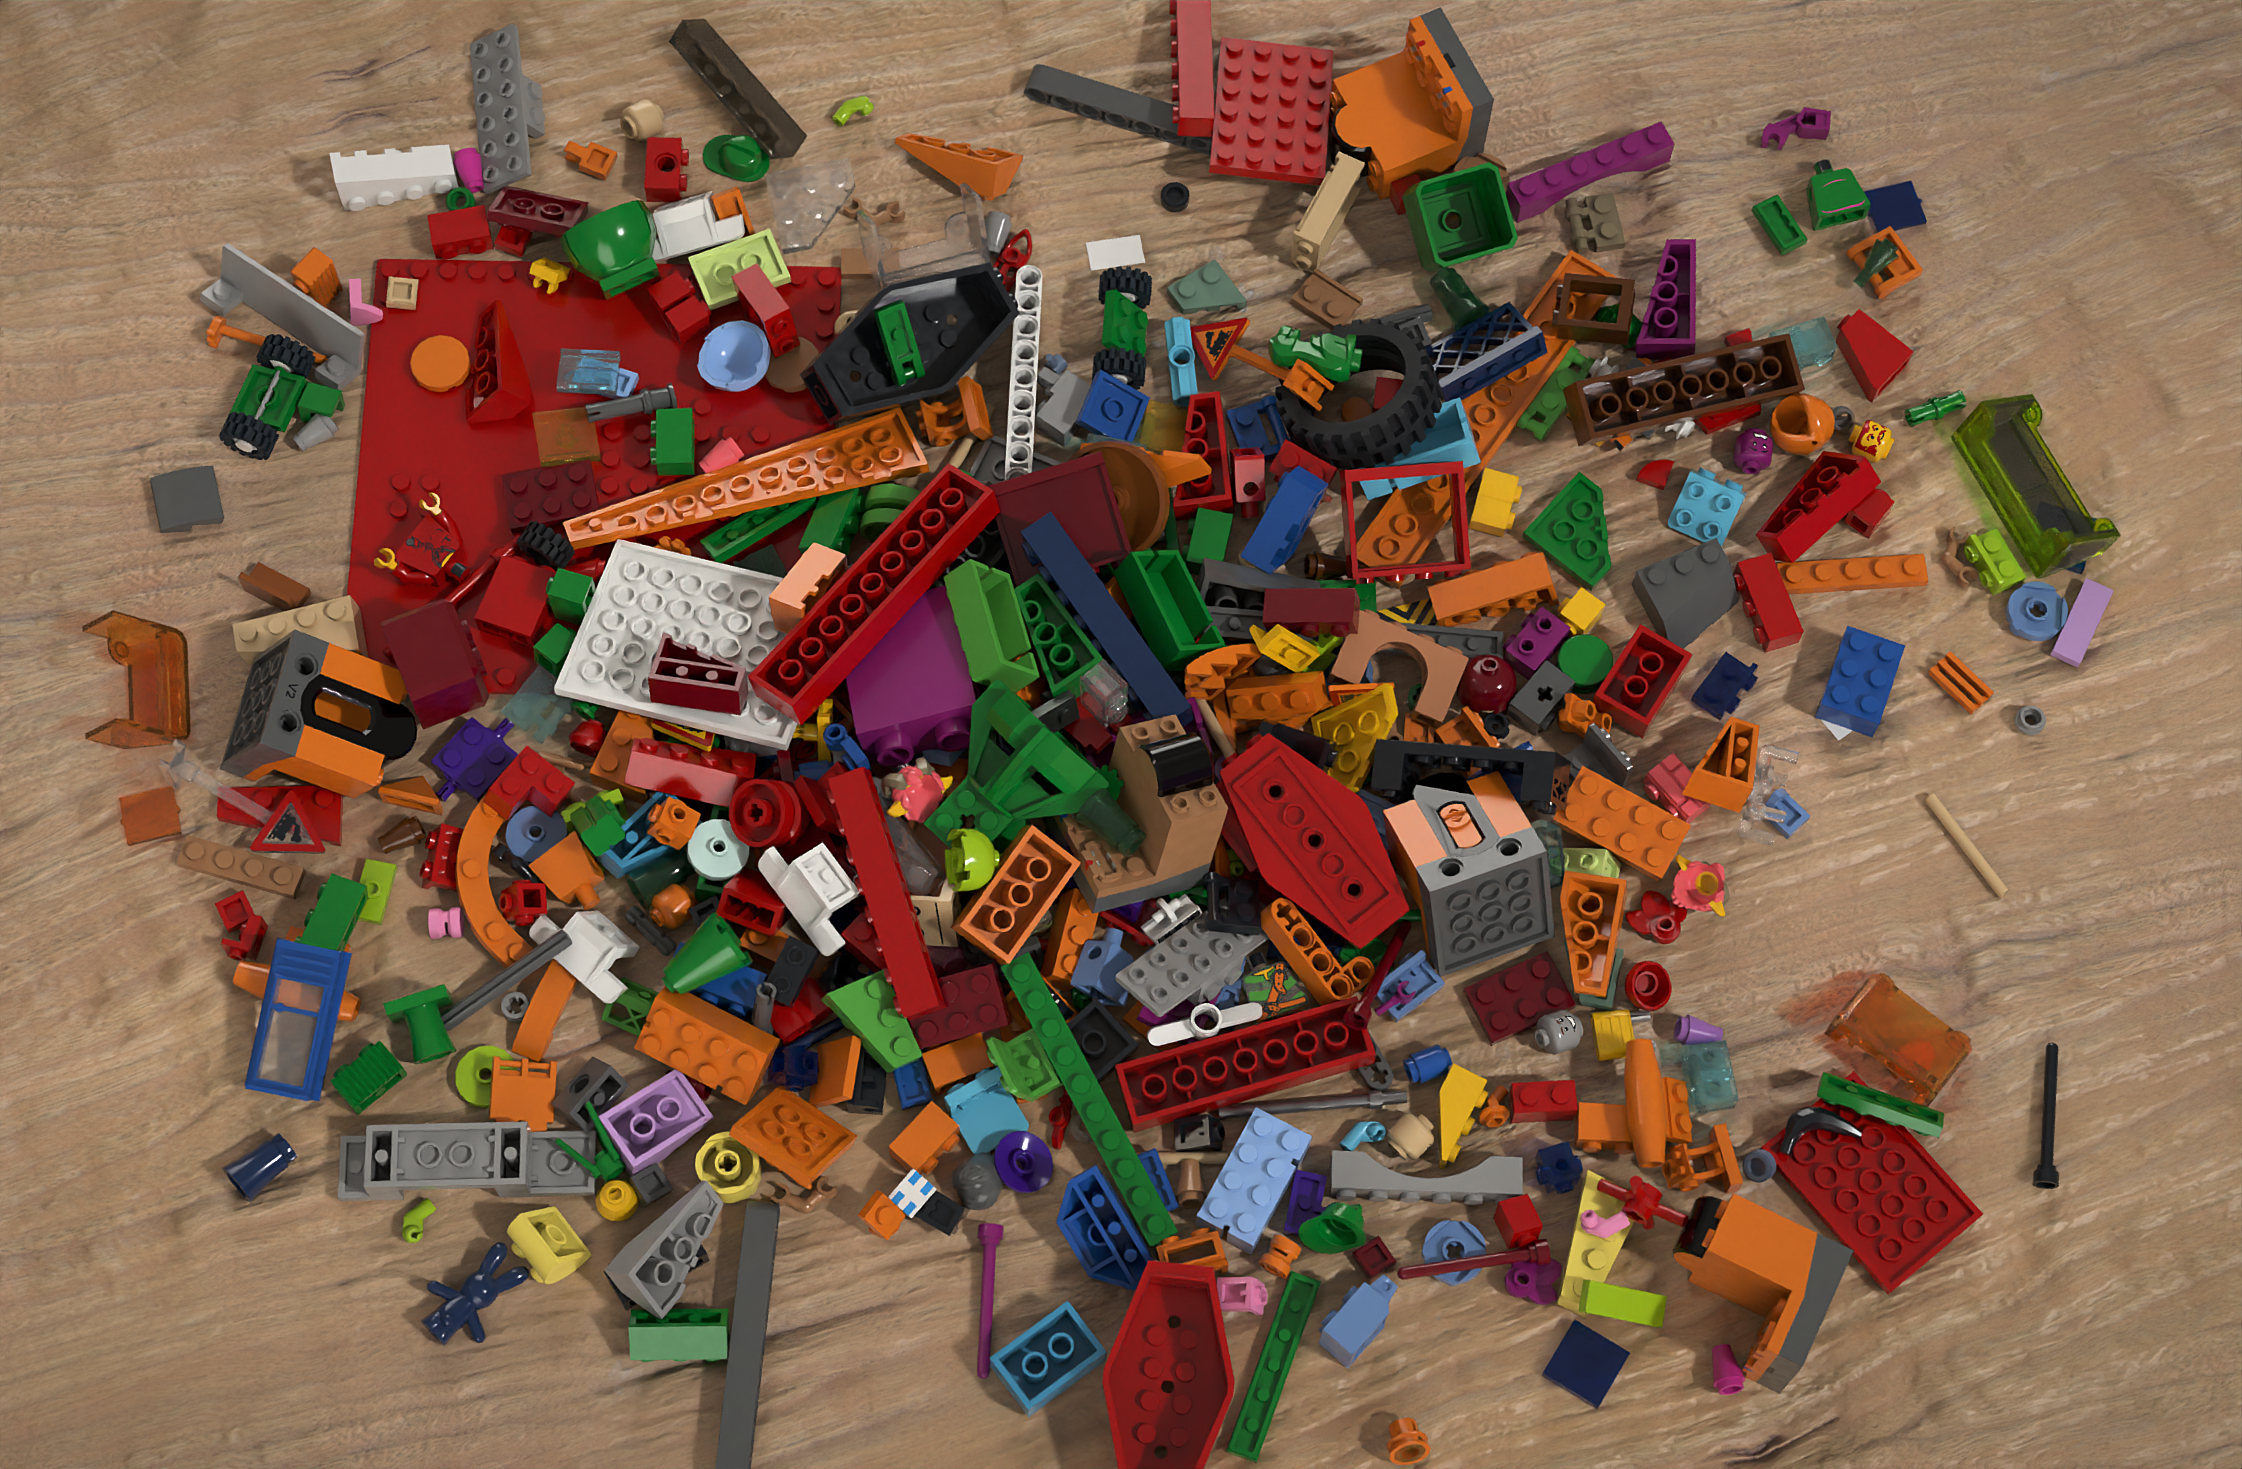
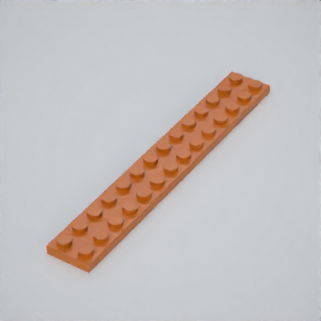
M1573 250L1568 252L1523 314V317L1533 327L1537 325L1543 332L1548 353L1461 400L1470 422L1481 463L1464 468L1465 495L1468 494L1484 469L1512 433L1522 414L1544 387L1564 359L1568 350L1578 341L1558 338L1557 327H1552L1554 309H1559L1560 301H1556L1558 283L1563 284L1565 273L1618 278ZM1571 292L1567 319L1592 321L1610 295ZM1514 331L1512 338H1515L1524 332ZM1449 474L1401 490L1397 487L1356 544L1359 566L1371 568L1417 564L1452 516ZM1409 574L1403 575V581L1387 583L1399 589ZM1385 576L1379 577L1380 579L1386 582Z

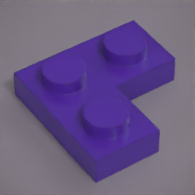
M1296 1170L1284 1234L1299 1237L1298 1230L1301 1224L1319 1216L1326 1207L1321 1205L1327 1176Z

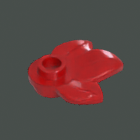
M1647 890L1642 896V909L1625 914L1626 921L1637 933L1651 934L1658 943L1670 944L1680 935V924L1686 919L1687 909L1685 907L1680 908L1673 903V900L1668 902L1660 892Z

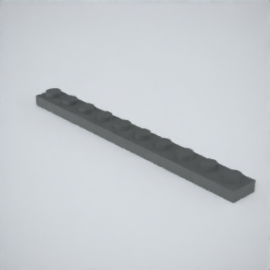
M1206 606L1214 621L1203 632V635L1211 626L1216 625L1223 640L1255 643L1249 628L1254 624L1266 631L1262 623L1263 611ZM1401 623L1411 633L1416 635L1425 634L1432 637L1436 644L1443 647L1452 646L1458 648L1469 659L1483 654L1495 655L1503 659L1502 631ZM1296 634L1297 636L1301 637L1307 642H1309L1311 639L1316 642H1318L1319 635L1316 637H1306L1301 634ZM1341 644L1334 649L1339 650ZM1386 649L1377 652L1381 654L1410 656L1396 649Z

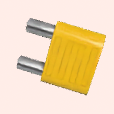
M1629 1009L1591 1013L1590 1021L1597 1060L1605 1061L1625 1058L1626 1043L1634 1040L1632 1023L1650 1021V1011L1629 1012ZM1651 1040V1041H1652V1044H1653L1654 1051H1655V1050H1656V1045H1655L1656 1043H1655L1654 1040Z

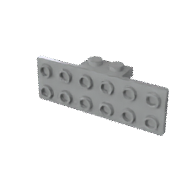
M510 24L470 44L479 154L481 155L484 185L483 192L487 194L531 175L528 134L536 139L545 135L542 89L538 83L522 74L518 26L515 24Z
M1225 897L1219 901L1220 914L1223 917H1227V901ZM1260 901V912H1261V910H1262L1263 908H1265L1266 905H1264V904ZM1206 910L1193 922L1179 929L1117 973L1115 981L1157 1017L1163 1016L1186 998L1192 1004L1198 1006L1205 1000L1210 1001L1214 999L1227 984L1233 985L1242 974L1240 969L1244 956L1269 939L1264 930L1261 928L1259 936L1209 931L1205 927V916L1208 914V910Z

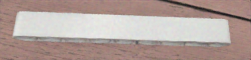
M1032 265L1021 267L1016 274L1015 299L1017 300V309L1020 314L1014 319L1004 481L1032 472L1042 295V272L1039 268ZM1020 382H1025V383H1028V384L1022 385V384H1019V383H1020ZM1023 407L1026 410H1019L1017 408ZM1016 433H1024L1026 435L1019 436ZM1021 458L1024 461H1015L1014 459Z

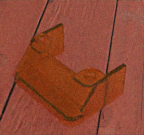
M114 610L82 626V632L106 638L110 657L116 663L128 667L129 719L116 718L85 733V739L121 749L172 745L186 740L190 735L191 725L188 647L184 634L174 627Z

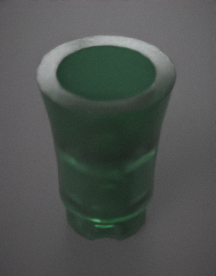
M1453 267L1442 268L1431 278L1430 285L1434 289V294L1446 310L1455 331L1489 313V306L1474 293Z
M1106 788L1095 792L1083 804L1076 815V821L1092 830L1124 857L1131 856L1136 852L1146 839V834L1139 829V825L1117 804Z
M682 848L672 853L668 852L640 868L626 872L624 876L634 897L645 910H648L652 907V899L656 894L673 883L681 885L687 881L688 877L695 874L696 871L687 858V852Z

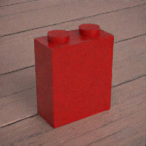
M502 555L474 617L478 630L533 648L552 609L549 605L548 594H546V586L549 578L555 577L556 571L545 565L540 567L531 565L528 561L518 556L510 558Z
M746 867L724 886L716 911L718 916L773 937L793 916L763 874Z

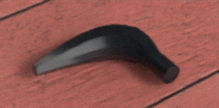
M1804 1107L1795 1111L1789 1117L1785 1137L1779 1152L1790 1156L1799 1138L1811 1130H1826L1859 1139L1862 1136V1131L1831 1110L1821 1107Z

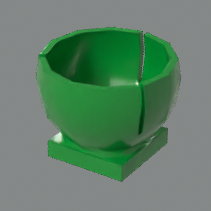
M634 200L598 213L566 231L560 238L564 254L573 267L584 275L598 281L606 300L659 276L658 267L652 257L657 231L652 214L644 201Z

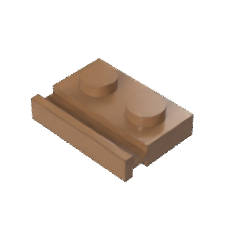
M1316 268L1313 274L1306 279L1291 298L1292 305L1334 331L1333 326L1341 324L1344 327L1363 303L1361 297Z

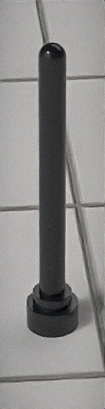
M2050 1042L2046 1046L2040 1164L2037 1165V1170L2033 1172V1185L2042 1189H2055L2059 1187V1172L2056 1171V1166L2053 1165L2059 1050L2058 1045L2054 1042Z

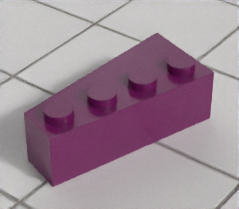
M1696 239L1666 240L1655 284L1651 291L1648 308L1645 312L1641 332L1636 343V358L1662 360L1671 357L1673 360L1695 355Z

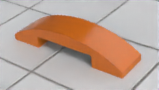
M555 959L552 960L536 989L511 1049L512 1053L536 1063L542 1062L554 1037L553 1031L579 981Z

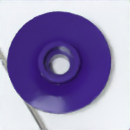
M1015 1131L1003 1137L996 1146L994 1152L995 1168L1000 1179L1008 1187L1017 1192L1032 1193L1040 1190L1048 1183L1053 1172V1160L1048 1147L1039 1137L1029 1132ZM1016 1161L1021 1163L1022 1170L1017 1166Z

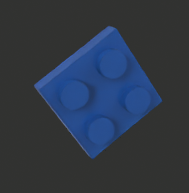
M1099 370L1095 373L1075 423L1106 441L1117 440L1132 444L1150 397L1108 373Z

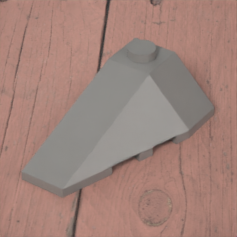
M701 1181L624 1246L607 1266L605 1272L623 1294L658 1319H663L682 1296L686 1287L683 1282L690 1267L695 1268L699 1259L696 1257L703 1239L709 1237L724 1203L708 1181Z

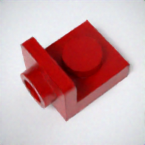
M250 914L247 923L244 922L240 928V942L223 938L221 946L227 953V956L234 960L245 961L247 958L256 961L268 925L262 916Z

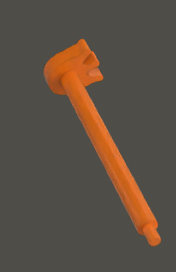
M218 315L213 318L206 331V334H208V346L216 349L223 335L262 346L266 338L226 325V318ZM313 352V356H315L314 363L321 365L328 360L326 355Z

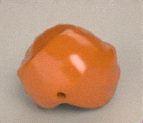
M1794 393L1783 398L1771 412L1770 431L1774 442L1790 454L1809 455L1821 449L1833 435L1835 427L1833 411L1827 403L1818 397L1806 393Z

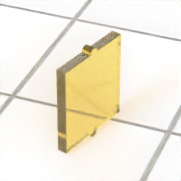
M1150 399L1143 415L1138 447H1144L1146 450L1156 452L1158 455H1161L1163 450L1181 452L1182 445H1184L1188 411L1173 407L1172 403L1167 405Z

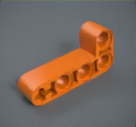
M1279 898L1261 910V928L1321 1006L1350 998L1369 983L1375 971L1372 962L1366 957L1358 956L1340 966L1290 900ZM1293 936L1298 939L1300 945L1295 943ZM1312 961L1317 964L1319 971L1314 968ZM1353 970L1357 972L1358 978L1354 975ZM1331 986L1336 989L1337 995L1333 993Z

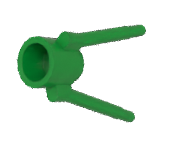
M587 1101L585 1106L596 1127L594 1131H596L598 1141L603 1148L594 1157L596 1164L590 1163L561 1139L557 1138L555 1143L588 1169L595 1179L602 1176L608 1182L619 1176L626 1169V1165L615 1150L591 1102Z

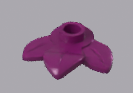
M1551 1258L1550 1264L1536 1266L1535 1263L1530 1264L1529 1261L1511 1263L1512 1268L1506 1273L1504 1278L1505 1288L1510 1295L1517 1298L1528 1297L1539 1305H1547L1558 1299L1554 1288L1551 1286L1559 1278L1562 1271V1266L1558 1261ZM1517 1277L1521 1278L1525 1285L1519 1283Z

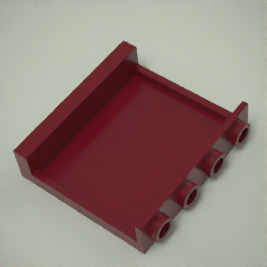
M1101 451L987 486L994 491L1000 508V512L995 518L1016 588L1037 573L1040 574L1037 569L1039 566L1035 565L1032 567L1023 554L1024 550L1020 545L1024 542L1021 531L1050 511L1095 573L1100 572L1099 566L1110 563L1111 568L1119 567L1130 552H1132Z

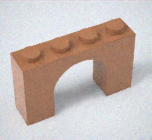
M1360 610L1358 634H1349L1344 637L1326 681L1334 685L1360 684L1368 662L1374 654L1386 649L1403 651L1417 662L1422 674V686L1409 718L1438 729L1443 723L1469 658L1464 656L1463 652L1458 648L1452 646L1443 647L1436 644L1435 640L1428 635H1416L1407 631V627L1401 623H1389L1380 619V616L1371 610Z

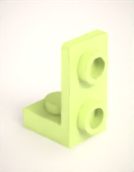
M1552 848L1548 860L1549 878L1564 879L1565 871L1618 878L1621 863L1607 849Z

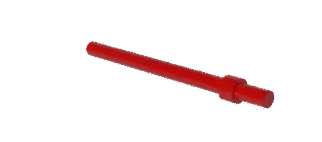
M517 534L502 548L497 547L489 554L490 558L443 599L451 601L455 605L497 568L502 555L510 557L520 548L516 544L520 534ZM387 646L382 652L391 660L393 654L390 647Z

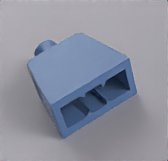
M1115 928L1105 929L1103 941L1088 940L1085 942L1070 984L1093 1000L1097 998L1102 1005L1126 1007L1128 991L1115 981L1117 973L1133 963V957L1120 947L1123 932Z

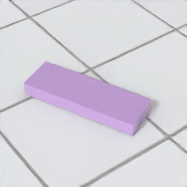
M2088 578L2084 580L2052 649L2051 656L2078 668L2114 590Z

